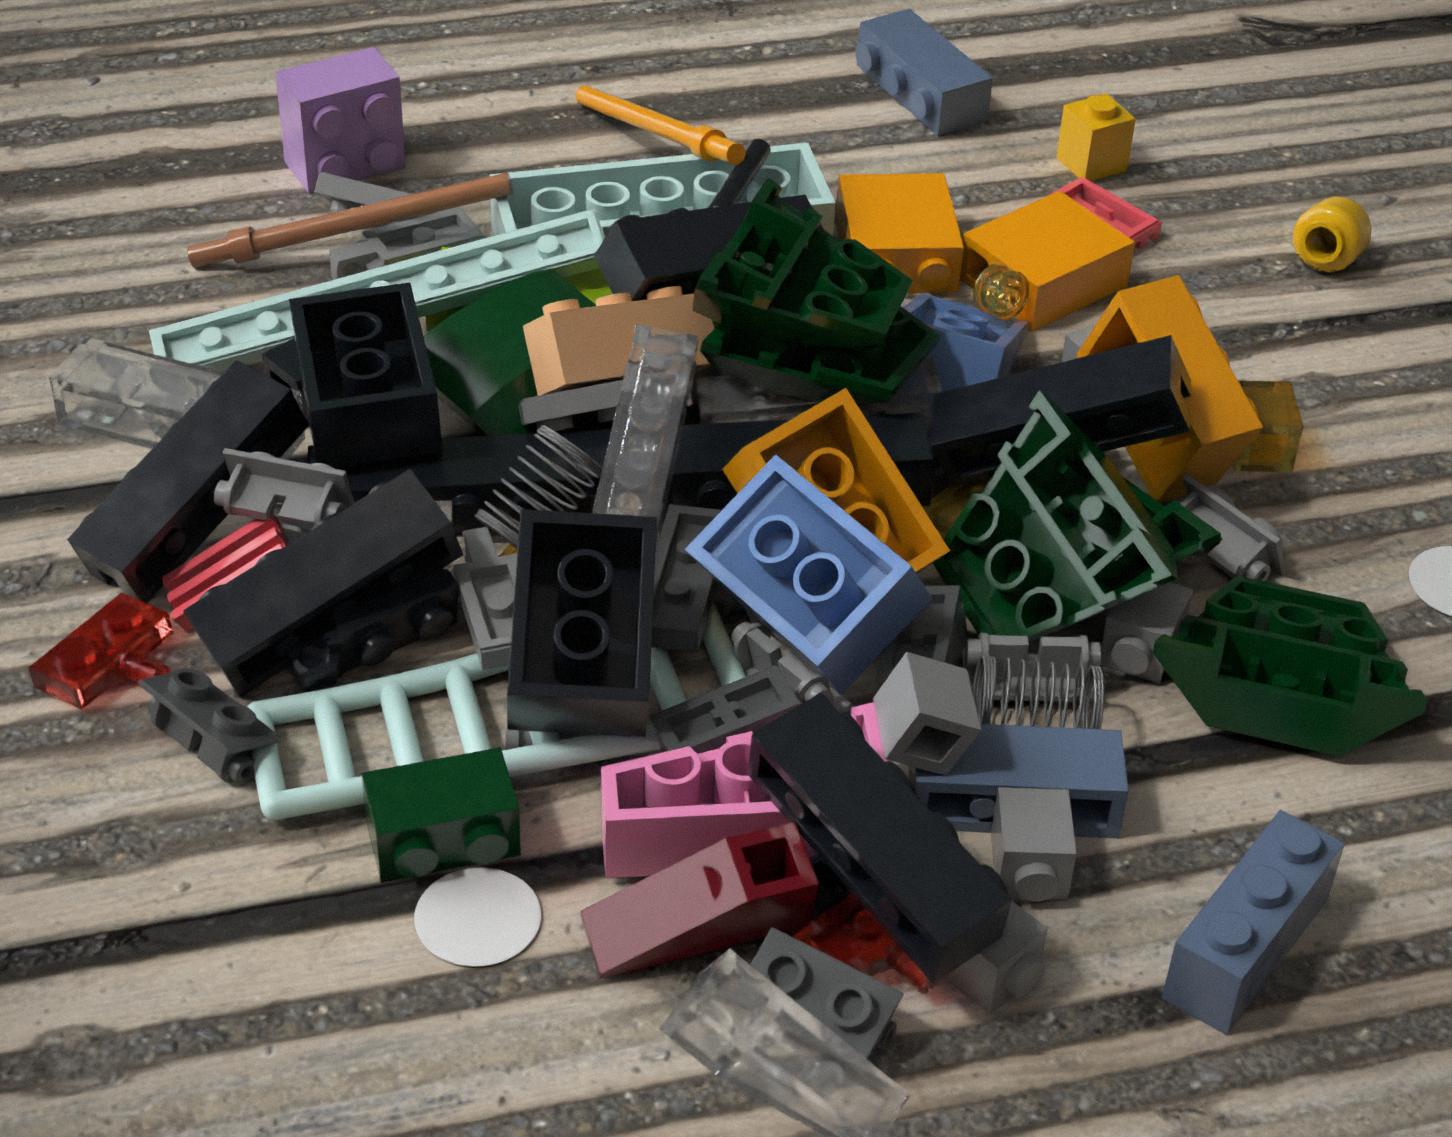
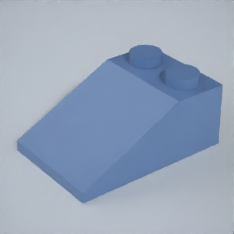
M921 293L903 308L937 332L940 338L937 346L892 398L908 403H922L923 398L935 400V394L1008 376L1025 336L1029 321Z
M776 454L685 548V551L795 656L812 671L822 674L829 681L830 686L840 695L848 689L933 599L910 564Z

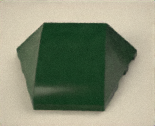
M767 178L751 201L743 222L722 253L717 251L700 276L695 287L692 311L729 327L754 335L804 345L861 348L881 344L913 280L856 239H843L841 241L836 239L819 226L823 217L812 208L807 209L804 215L778 197L782 187L770 178Z
M552 269L532 272L495 288L455 312L423 336L437 396L482 436L537 433L536 423L522 426L518 406L521 400L538 396L523 325L543 316L542 307L553 302L578 299L580 308L593 307L596 304ZM565 429V430H560V431H555V432H565L566 429Z
M900 306L889 330L879 345L861 348L810 346L754 335L720 323L702 341L700 351L716 372L768 392L822 402L847 388L856 404H873L888 401L893 397L937 346L940 335Z
M1041 390L1037 392L1028 406L1034 412L1015 442L1011 444L1006 441L997 456L1001 460V464L982 493H973L943 539L950 551L932 563L946 585H960L965 615L978 635L980 633H988V635L1028 636V643L1178 579L1172 545L1113 463Z
M1238 575L1206 600L1203 613L1198 617L1192 615L1184 617L1180 622L1178 633L1173 637L1163 634L1155 640L1153 654L1206 726L1337 756H1342L1425 713L1428 702L1421 690H1410L1405 683L1408 672L1407 667L1403 661L1390 659L1386 653L1388 638L1364 602Z

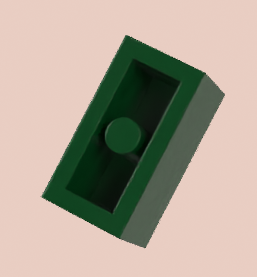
M501 747L361 773L366 823L381 883L403 878L421 877L429 873L475 864H489L501 859L521 856L519 806Z

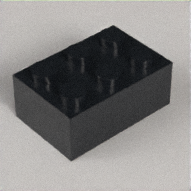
M410 282L289 299L297 358L316 463H323L333 468H349L358 464L397 458H414L419 455L443 452L437 390Z
M521 509L507 688L508 730L646 737L650 692L657 517Z

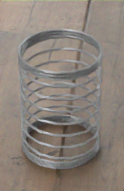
M541 425V428L537 430V434H534V436L569 462L590 484L557 466L529 445H526L527 449L559 472L582 495L555 481L522 457L518 456V459L549 482L574 506L550 494L512 467L509 469L545 497L559 511L565 512L551 498L571 509L577 510V504L562 489L584 499L586 494L572 479L585 486L594 487V482L584 471L596 478H600L602 473H604V469L563 436L547 426ZM501 479L504 484L537 510H542L541 508L546 511H552L505 479ZM493 490L494 494L520 514L523 508L498 491ZM484 501L489 508L519 531L518 526L520 523L488 501ZM479 509L475 517L518 549L519 535L486 511Z
M982 655L978 660L975 672L973 696L980 724H991L997 676V659L994 656L987 657ZM1009 657L1005 661L1003 671L1000 725H1005L1010 696L1012 666ZM1024 659L1019 664L1016 684L1015 712L1016 725L1019 726L1026 686V662ZM1038 660L1034 664L1031 679L1030 726H1034L1040 695L1041 664ZM1053 662L1049 664L1045 684V727H1049L1055 695L1056 669ZM1065 663L1062 669L1059 688L1058 713L1059 727L1064 728L1070 694L1071 674L1070 666ZM1082 664L1077 669L1073 693L1074 728L1089 729V704L1094 680V709L1090 729H1101L1105 686L1103 671L1099 666L1090 665L1086 673ZM1022 665H1023V682H1022V692H1021V700H1020V706H1019V687H1020V677H1021V671H1022ZM1007 667H1008V683H1007L1006 700H1005V706H1004L1005 682H1006V673H1007ZM1038 668L1036 700L1033 712L1034 682L1036 669ZM1052 668L1051 700L1047 715L1048 687ZM1067 668V690L1062 718V691ZM1081 670L1082 689L1080 695L1078 719L1076 723L1077 687L1079 674Z

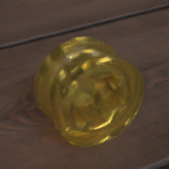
M993 264L983 270L977 278L973 289V301L977 309L983 313L992 314L997 319L1007 321L1015 318L1022 311L1029 295L1027 278L1022 273L1010 270L1006 266Z

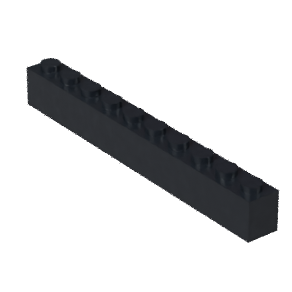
M923 412L864 415L921 506H930L933 455ZM791 419L557 432L596 461L604 469V473H602L600 478H596L584 471L594 482V487L585 486L572 479L586 494L584 499L562 489L577 504V510L571 509L553 498L551 499L565 512L657 517V522L665 520L669 504L723 510L738 493L722 469L743 447ZM537 433L442 438L443 452L419 455L414 458H397L358 464L349 468H335L346 471L354 503L367 496L377 484L385 480L394 479L411 469L449 519L455 533L487 527L475 517L479 509L486 511L511 530H517L485 504L484 501H488L520 523V514L494 494L493 490L498 491L525 510H537L504 484L501 479H505L550 510L559 511L534 488L510 471V467L550 494L574 506L549 482L518 459V456L522 457L555 481L582 495L559 472L527 449L526 445L531 446L568 473L590 484L569 462L534 436ZM308 445L307 464L316 463L313 445Z

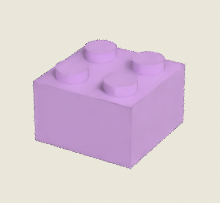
M375 47L275 72L284 161L308 193L314 192L319 171L353 180H361L406 167L400 77Z

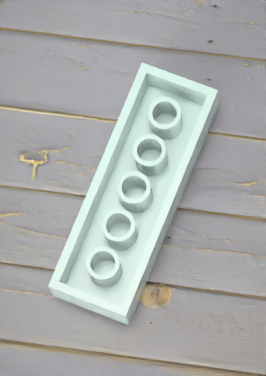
M799 143L770 146L771 152L737 204L751 202L766 179L770 178L782 187L779 194L781 198L806 195L813 210L823 216L820 223L824 230L833 236L836 202L809 144ZM694 154L509 172L513 194L490 199L492 233L495 236L596 208L606 237L610 226L615 221L628 215L646 217L666 214L678 208H686L688 211L708 208L736 165H731L721 160L709 162Z

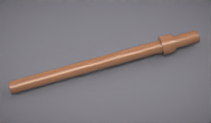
M507 172L255 231L252 226L229 231L226 238L188 246V257L193 268L234 259L236 263L259 259L260 252L512 195L513 186L510 175Z

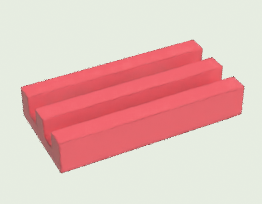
M1080 177L1055 191L1063 192L1135 241V248L1137 249L1146 246L1147 239L1154 241L1160 237L1161 221L1084 177Z
M271 514L268 521L255 518L162 577L164 587L170 591L166 594L168 602L175 608L171 611L173 620L186 632L193 629L183 610L197 602L207 590L217 585L228 583L255 566L257 561L268 552L282 549L288 545L280 521L273 514Z

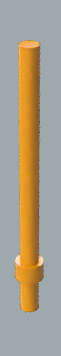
M587 85L579 87L576 91V101L580 105L689 147L695 156L706 161L716 162L721 160L731 165H738L745 158L744 146L727 139L725 133L707 125L695 127Z

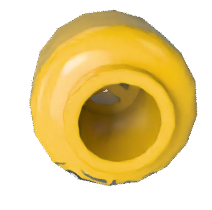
M1333 196L1320 200L1300 215L1294 226L1293 245L1296 254L1305 265L1315 271L1331 273L1343 270L1365 252L1371 241L1372 226L1369 216L1360 204L1349 198Z

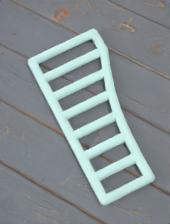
M712 602L702 640L722 687L742 679L746 675L740 662L735 657L734 647L715 603ZM651 647L650 681L661 710L687 701L667 650ZM475 653L456 660L386 677L251 702L247 707L256 714L257 719L274 732V725L314 718L328 779L326 783L286 790L277 743L254 748L251 758L255 761L253 769L263 815L270 820H280L364 804L362 776L356 777L341 714L344 712L381 705L396 766L422 762L424 759L408 698L446 689L464 753L492 749L472 682L508 671L509 665L482 670L478 655ZM650 723L646 727V737L590 734L560 740L558 732L529 731L533 745L502 750L509 776L513 777L660 750V745L652 723Z

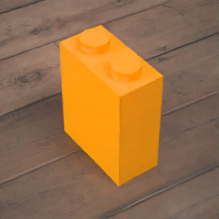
M945 173L839 174L835 212L839 241L843 239H856L911 278L913 283L908 293L958 292L964 246Z
M1058 191L963 233L964 251L960 280L1010 317L1029 321L1027 329L1033 332L1128 287L1135 241L1063 192Z

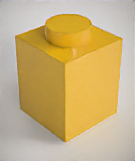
M1107 93L1091 95L1087 99L1065 104L1056 158L1078 178L1084 177L1089 181L1127 172L1136 118Z

